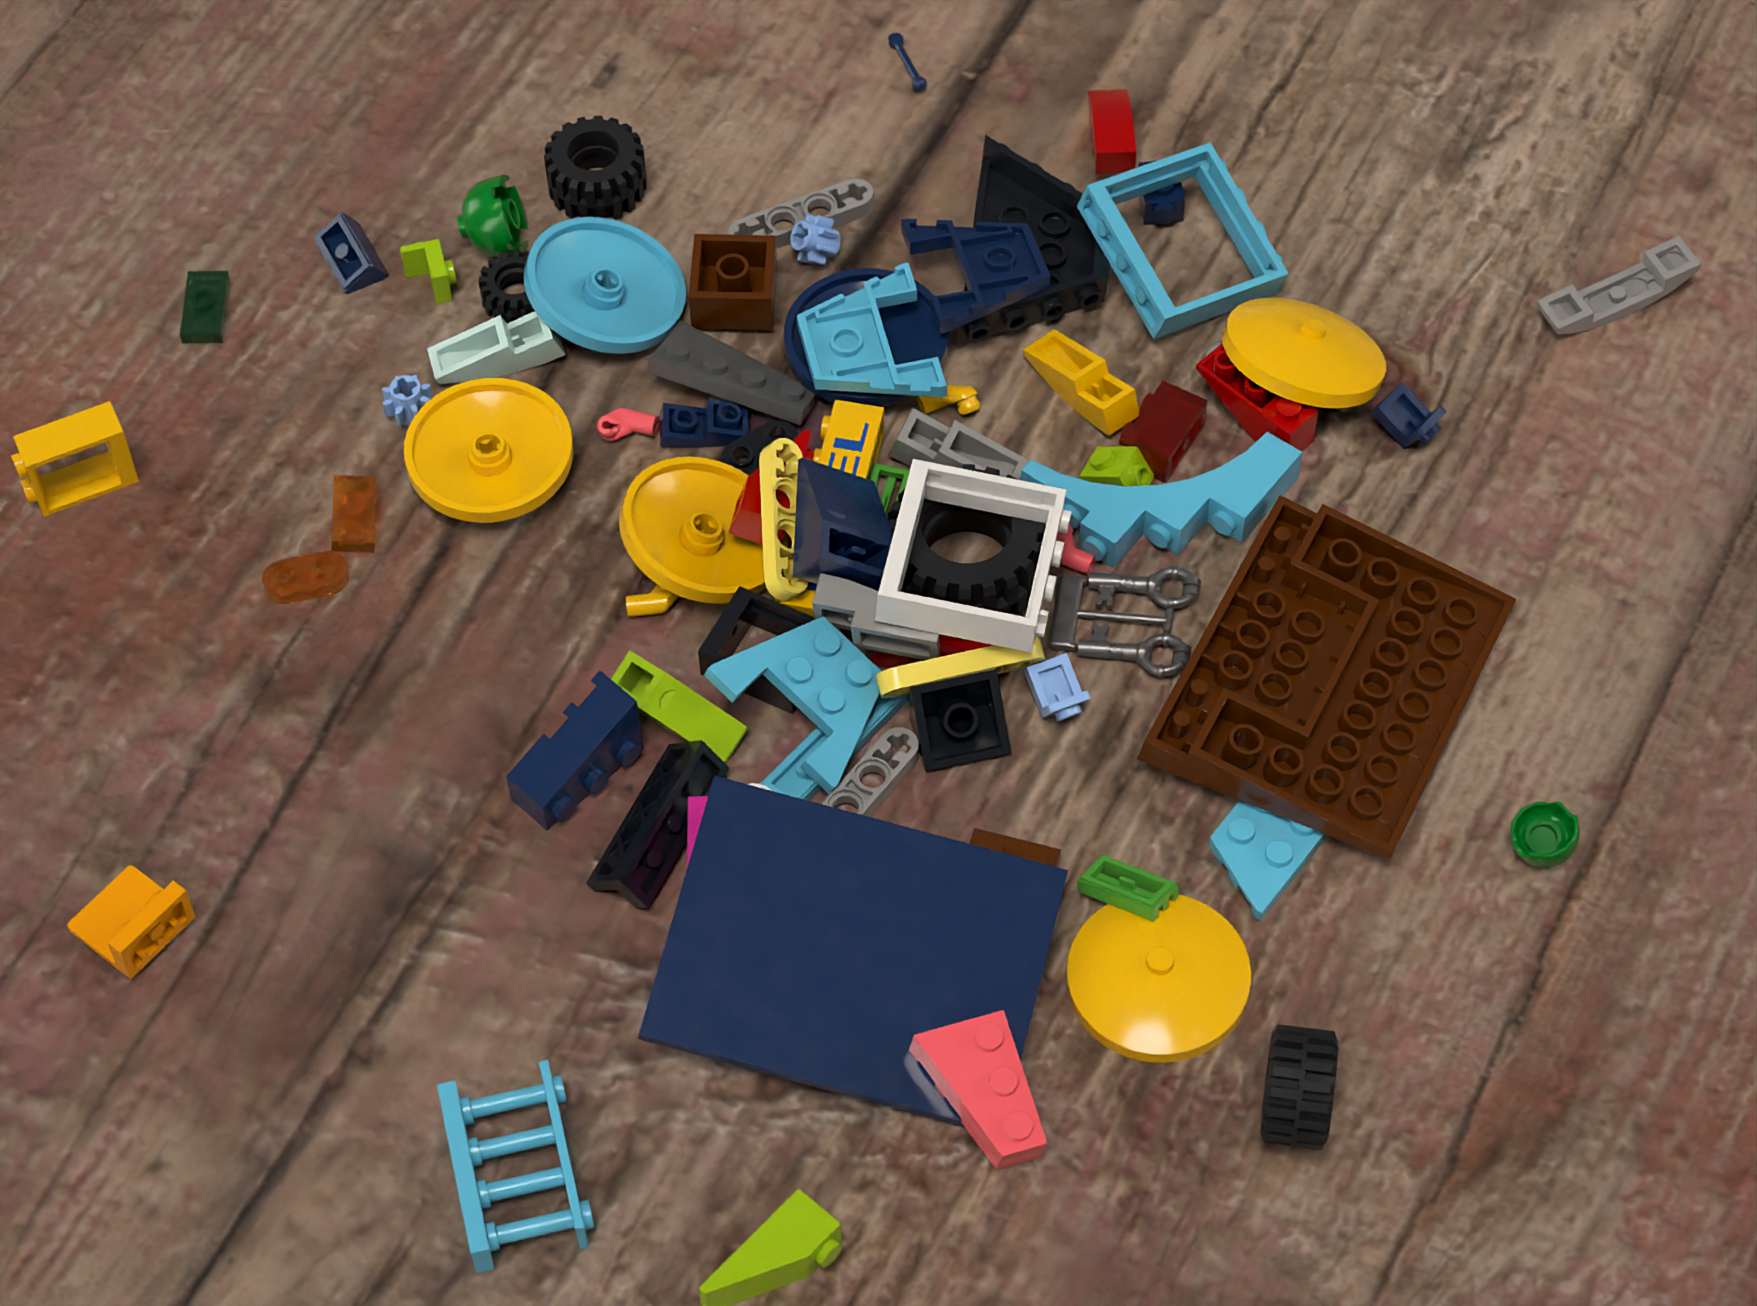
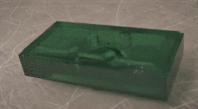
M188 271L180 328L182 344L223 343L230 288L228 271Z

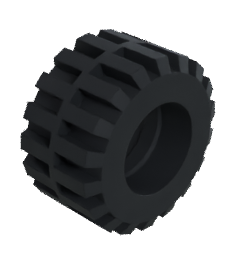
M594 116V119L587 120L586 117L577 118V122L574 124L567 122L562 125L563 131H555L551 135V142H547L545 146L544 162L549 195L551 200H554V204L559 211L565 209L566 216L572 219L576 216L613 217L617 219L622 217L623 211L631 212L636 208L635 202H641L644 197V190L647 188L644 149L640 136L637 132L632 133V127L627 123L619 125V119L612 117L608 120H604L603 116ZM593 168H603L599 170H589Z
M1277 1024L1271 1033L1260 1133L1264 1143L1322 1150L1329 1136L1337 1072L1338 1039L1335 1031Z

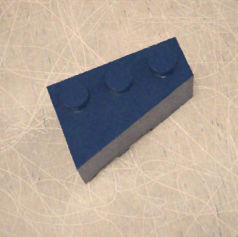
M599 671L592 678L591 682L596 687L578 707L571 702L563 711L568 719L550 739L543 734L506 776L511 800L545 830H549L558 821L562 822L569 818L581 801L588 795L599 792L607 784L609 777L622 766L632 764L643 749L637 701L602 671Z

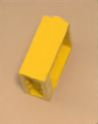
M110 401L13 436L19 453L13 454L11 457L20 479L25 478L20 480L29 504L37 501L43 517L139 482L124 431ZM106 443L107 452L39 476L37 470L39 466Z

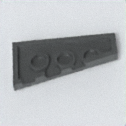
M681 320L649 358L648 373L801 425L815 406L817 395L809 391L800 382Z

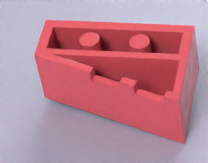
M1004 1010L913 1035L909 1048L910 1053L917 1062L920 1061L936 1083L935 1087L943 1098H947L962 1119L961 1123L996 1170L1042 1156L1048 1143Z

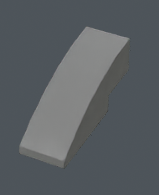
M914 408L905 420L888 453L889 456L911 466L913 459L962 468L963 464H975V469L985 470L986 466L1000 470V475L1003 477L1009 474L1018 480L1021 477V470L1028 462V459L954 420L949 428Z
M820 573L812 602L815 620L824 616L834 627L851 630L853 645L858 648L922 660L941 656L939 634L875 621L878 591L848 579Z

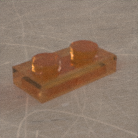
M334 475L331 551L374 553L376 477Z

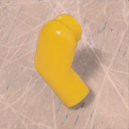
M947 385V396L945 397L917 396V403L923 414H928L954 403H957L958 411L962 415L976 411L980 407V403L976 398L978 393L971 386Z
M656 585L651 593L626 596L628 617L664 613L679 596L659 585Z

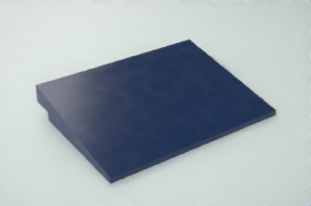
M714 776L638 1039L964 1127L961 1123L962 1119L947 1098L942 1097L935 1087L936 1083L920 1061L917 1062L910 1053L909 1048L913 1035L1004 1010L1021 1061L1068 870Z

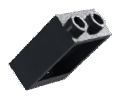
M739 586L698 650L700 674L704 676L712 664L732 656L751 625L779 636L815 620V618ZM761 675L743 692L792 714L797 708L764 675Z

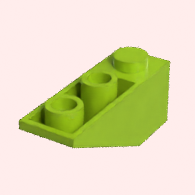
M630 650L611 678L612 681L637 701L638 712L686 742L703 740L725 764L749 729L665 671Z

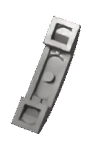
M1677 236L1644 251L1643 262L1579 291H1577L1573 284L1537 300L1536 306L1557 334H1571L1591 330L1627 317L1664 297L1699 271L1701 263L1682 238Z

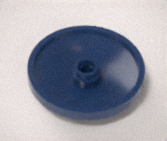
M876 268L841 271L815 282L793 303L784 325L785 355L791 371L809 391L833 403L835 400L879 407L892 405L912 397V395L815 390L797 327L798 314L841 293L846 297L864 288V282L876 276L881 280L893 274L894 271ZM914 280L917 288V301L878 308L895 365L938 357L942 369L949 348V331L946 333L939 332L931 311V297H934V295L925 286Z

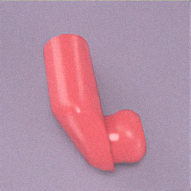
M619 408L600 417L596 428L602 439L607 441H616L633 432L655 436L659 430L660 417L627 408Z
M1069 524L1067 534L1058 533L1057 541L1064 542L1060 565L1089 575L1096 562L1095 555L1076 548L1072 532H1074L1073 527Z

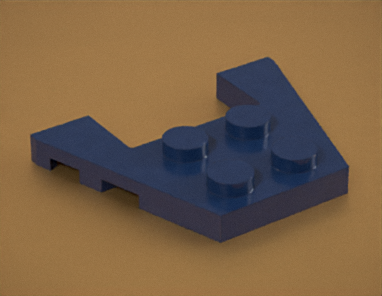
M917 219L901 220V232L910 255L951 248L968 288V291L931 297V311L940 333L951 331L1050 288V273L1029 223L977 221L976 228L954 227L952 220H937L936 226L917 225Z

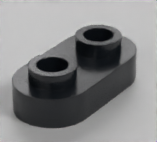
M773 420L729 443L722 451L721 462L750 475L759 468L760 453L763 448L774 441L771 439L772 437L783 436L793 440L798 436V432L793 425L786 421ZM739 455H746L749 457L744 461H739L735 459Z

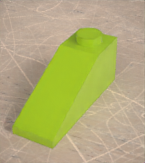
M798 1188L699 1287L701 1306H731L808 1278L820 1266L823 1268L828 1267L838 1257L842 1249L841 1223Z

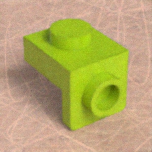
M439 239L401 246L400 254L405 277L411 278L430 274L436 304L452 301L450 284L457 283L452 259L444 261Z
M1097 446L1080 473L1079 478L1093 483L1109 485L1147 486L1154 479V473L1137 446Z

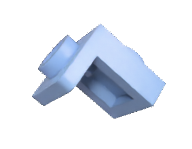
M1067 653L1029 666L1023 670L1042 719L1055 714L1057 721H1062L1082 713L1080 705L1091 699L1088 690L1081 691Z

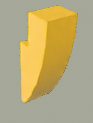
M1053 329L1023 349L1026 359L1054 391L1075 411L1108 436L1141 415L1135 389L1109 374L1105 359L1057 330Z

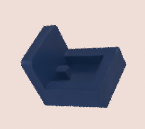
M1404 382L1397 385L1371 411L1372 415L1403 449L1417 440L1423 445L1441 429L1437 422L1447 412L1442 406L1430 412Z

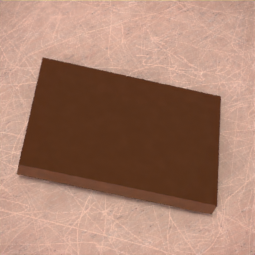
M1279 495L1144 740L1137 760L1390 859L1516 598L1324 504L1321 505L1318 513Z

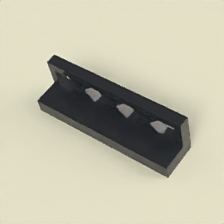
M703 740L668 744L586 882L594 891L618 890L635 908H649L687 843L688 797L708 796L714 776L724 778L730 769Z

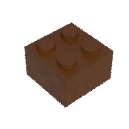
M694 234L689 287L692 327L702 329L773 330L778 269L776 236Z

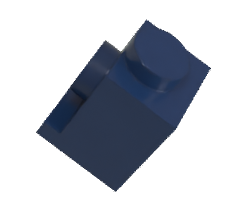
M1155 161L1139 162L1138 167L1144 166ZM1181 182L1139 196L1144 225L1183 222L1185 198Z

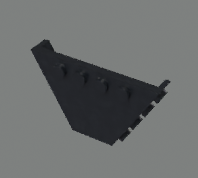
M985 135L973 228H976L977 221L1029 223L1050 273V288L958 328L956 347L970 342L977 343L989 336L1006 331H1017L1026 325L1045 319L1053 320L1062 314L1081 308H1092L1098 303L1104 302L1109 277L1110 263L1077 208L1083 193L1076 190L1071 184L1063 182L1046 172L1038 164L1031 163L1013 152L1005 144L998 143ZM966 283L964 286V291H968Z

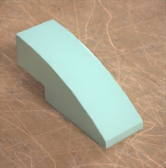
M535 311L508 324L499 315L427 348L434 377L438 384L463 383L475 379L509 375L540 366L566 355L560 335L545 324Z

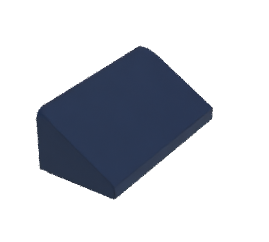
M339 213L313 237L346 294L380 282L389 276L361 225L345 213Z

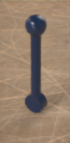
M899 33L890 34L888 36L889 47L897 50L913 80V89L917 92H922L927 87V81L919 76L903 47V36Z

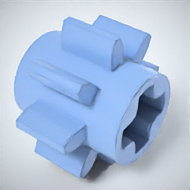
M807 214L805 221L796 223L792 229L790 241L792 247L800 251L797 257L798 261L825 265L826 259L833 258L837 254L841 238L837 230L831 229L834 223L833 219L821 215L816 217Z
M415 374L413 376H395L390 387L382 388L385 417L395 415L398 426L402 424L410 425L418 411L433 398L430 384L420 385Z

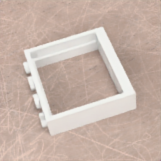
M913 459L878 592L875 621L1032 653L1035 635L1044 637L1049 611L1041 610L1043 601L1052 602L1057 576L1049 575L1050 568H1059L1064 542L1057 541L1058 533L1067 534L1071 511L1063 510L1067 490ZM924 499L1046 523L1025 617L901 592Z

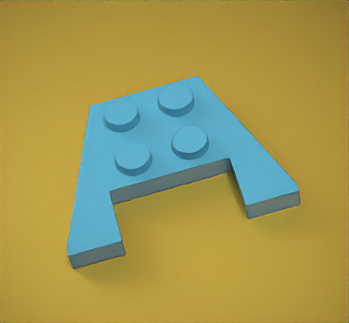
M909 262L894 267V273L881 280L876 276L864 282V288L846 297L841 293L797 315V327L815 390L928 397L947 396V385L938 357L895 365L878 308L917 301V288Z
M823 616L712 664L704 676L732 703L761 675H764L828 736L803 762L800 768L830 794L842 777L880 693L875 675L881 672V670Z

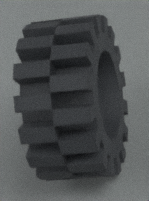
M513 250V257H507L506 252L500 253V261L492 257L488 260L489 268L482 267L481 277H479V288L482 305L489 318L501 315L508 324L535 311L528 300L526 291L519 294H508L502 291L511 284L524 283V268L530 253L529 251L526 252L524 257H521L520 250Z

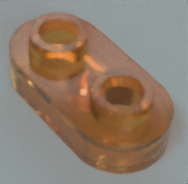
M321 551L278 560L270 564L262 575V582L267 597L278 604H290L333 595L343 590L349 581L346 560L341 554L334 551ZM331 567V568L328 569V570H320V569H323V568Z

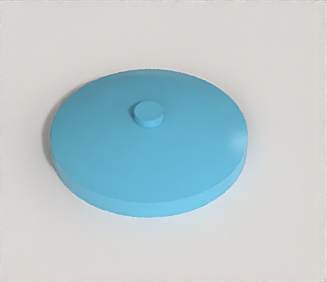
M579 217L551 226L534 242L524 268V286L528 300L544 323L565 339L579 346L599 352L615 354L634 353L659 344L667 338L678 324L686 302L684 277L677 262L665 247L640 229L612 219Z

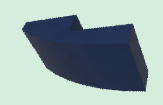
M707 398L704 408L663 403L660 411V446L680 448L726 446L749 433L748 407L732 401Z

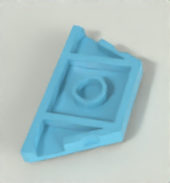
M1239 800L1210 836L1209 847L1219 863L1224 864L1228 869V877L1237 890L1241 889L1251 905L1253 916L1257 920L1262 921L1329 835Z

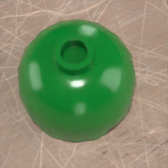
M499 175L476 183L467 192L462 203V214L457 217L461 236L464 239L469 238L472 245L484 255L499 257L500 253L506 252L507 256H512L513 250H520V253H524L528 248V240L520 243V228L528 229L524 207L516 187L507 188L505 182L510 179L508 175Z

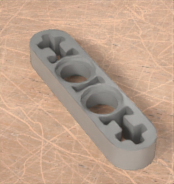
M849 179L740 218L729 226L728 235H764V229L762 228H765L766 235L776 236V249L791 244L790 237L793 227L799 221H805L806 215H811L809 211L815 207L820 206L830 210L824 217L834 220L831 229L869 215L874 207V191L870 183L863 179ZM778 220H789L794 224L786 230H778L772 226Z
M895 727L886 731L822 804L835 808L842 803H851L858 808L857 814L871 817L918 762L919 741L916 734L904 727ZM903 745L907 746V753L900 750L891 759V747L899 749ZM870 772L879 773L885 778L884 783L875 788L864 786L860 780L865 774Z

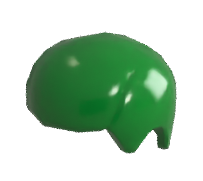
M1559 801L1550 803L1535 802L1520 809L1511 822V845L1517 855L1530 865L1547 868L1554 867L1566 862L1577 849L1580 837L1578 817L1569 812Z

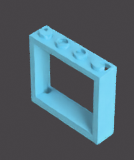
M1211 142L1089 184L1077 205L1153 339L1233 311V309L1244 302L1276 295L1289 274L1282 263L1283 258L1275 252L1268 240L1263 224L1256 220L1247 204L1244 192L1237 188L1228 173L1225 160L1221 161ZM1195 177L1254 279L1175 307L1116 204Z

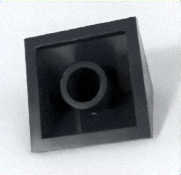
M995 667L909 686V719L913 733L916 734L919 741V753L925 772L1012 754L997 669Z

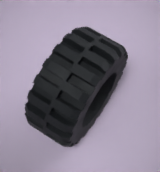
M975 464L962 465V469L1001 476L1000 470L986 466L985 470L975 469ZM1009 474L1006 476L1007 478L1016 479ZM905 488L898 495V501L891 505L888 512V521L893 534ZM924 499L901 592L1018 616L1028 607L1046 523ZM976 532L993 538L1002 545L1003 549L995 556L981 562L958 563L944 559L931 550L930 547L936 541L949 534Z

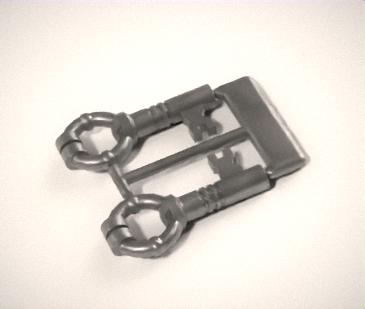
M1179 566L1160 569L1148 577L1090 572L1089 579L1085 576L1061 575L1058 582L1048 646L1050 649L1076 651L1078 649V656L1118 658V660L1136 661L1147 672L1158 677L1176 674L1185 668L1190 659L1191 647L1175 635L1169 634L1172 627L1173 609L1184 607L1198 600L1201 580L1190 571ZM1169 577L1183 579L1182 596L1178 598L1163 596L1161 594L1162 581ZM1089 582V589L1099 590V595L1096 599V608L1102 609V604L1107 605V609L1112 610L1115 591L1147 594L1156 604L1167 608L1165 617L1079 610L1083 587ZM1078 617L1164 625V633L1150 636L1138 644H1118L1117 642L1106 641V635L1109 633V623L1104 622L1103 627L1098 625V622L1093 621V635H1091L1090 640L1079 639L1078 645L1074 642ZM1159 644L1173 646L1172 664L1164 666L1163 664L1156 665L1150 661L1152 648Z

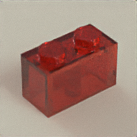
M1162 381L1154 394L1148 393L1143 399L1136 421L1126 424L1121 433L1119 445L1137 446L1152 470L1154 478L1167 483L1205 426L1207 400Z

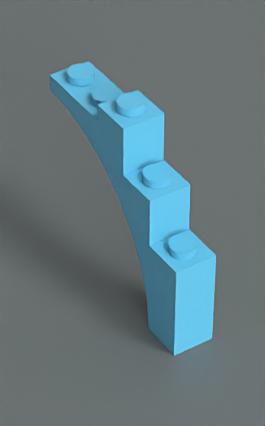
M1266 432L1246 452L1223 466L1190 479L1161 485L1118 486L1093 483L1058 473L1034 460H1030L1021 470V480L1066 489L1063 510L1071 511L1069 524L1073 529L1076 528L1080 531L1079 548L1095 555L1096 561L1101 560L1114 568L1142 535L1148 537L1155 546L1166 548L1179 555L1202 527L1209 523L1219 533L1229 535L1242 543L1273 508L1279 495L1283 496L1299 478L1302 451Z

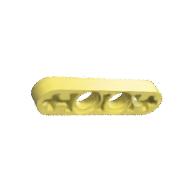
M779 438L763 448L759 457L764 581L769 593L779 600H789L803 592L808 586V581L793 577L798 460L803 458L798 445L788 438ZM776 489L787 494L790 500V508H785L779 504L776 499ZM778 529H782L789 534L792 541L791 548H787L780 543L777 535Z
M1035 637L1032 653L992 645L889 668L875 676L881 698H893L909 694V686L993 667L997 669V674L1006 673L1043 662L1045 656L1040 637Z

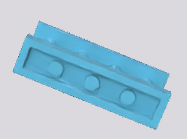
M548 1060L539 1061L543 1084L469 1100V1096L459 1097L456 1081L437 1084L470 1254L476 1273L495 1269L491 1252L500 1250V1245L566 1229L575 1228L579 1249L589 1247L585 1230L594 1228L589 1200L579 1202L558 1108V1104L567 1102L561 1075L551 1076ZM540 1103H548L552 1125L478 1141L477 1137L468 1139L465 1125L474 1124V1118ZM555 1143L557 1145L561 1167L486 1183V1179L476 1180L474 1167L483 1165L482 1160ZM566 1186L570 1209L495 1226V1222L485 1223L483 1209L491 1207V1202Z

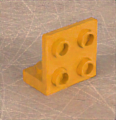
M129 865L73 917L67 926L73 935L129 979H132L195 918V914L187 891L174 880L163 889L137 868Z

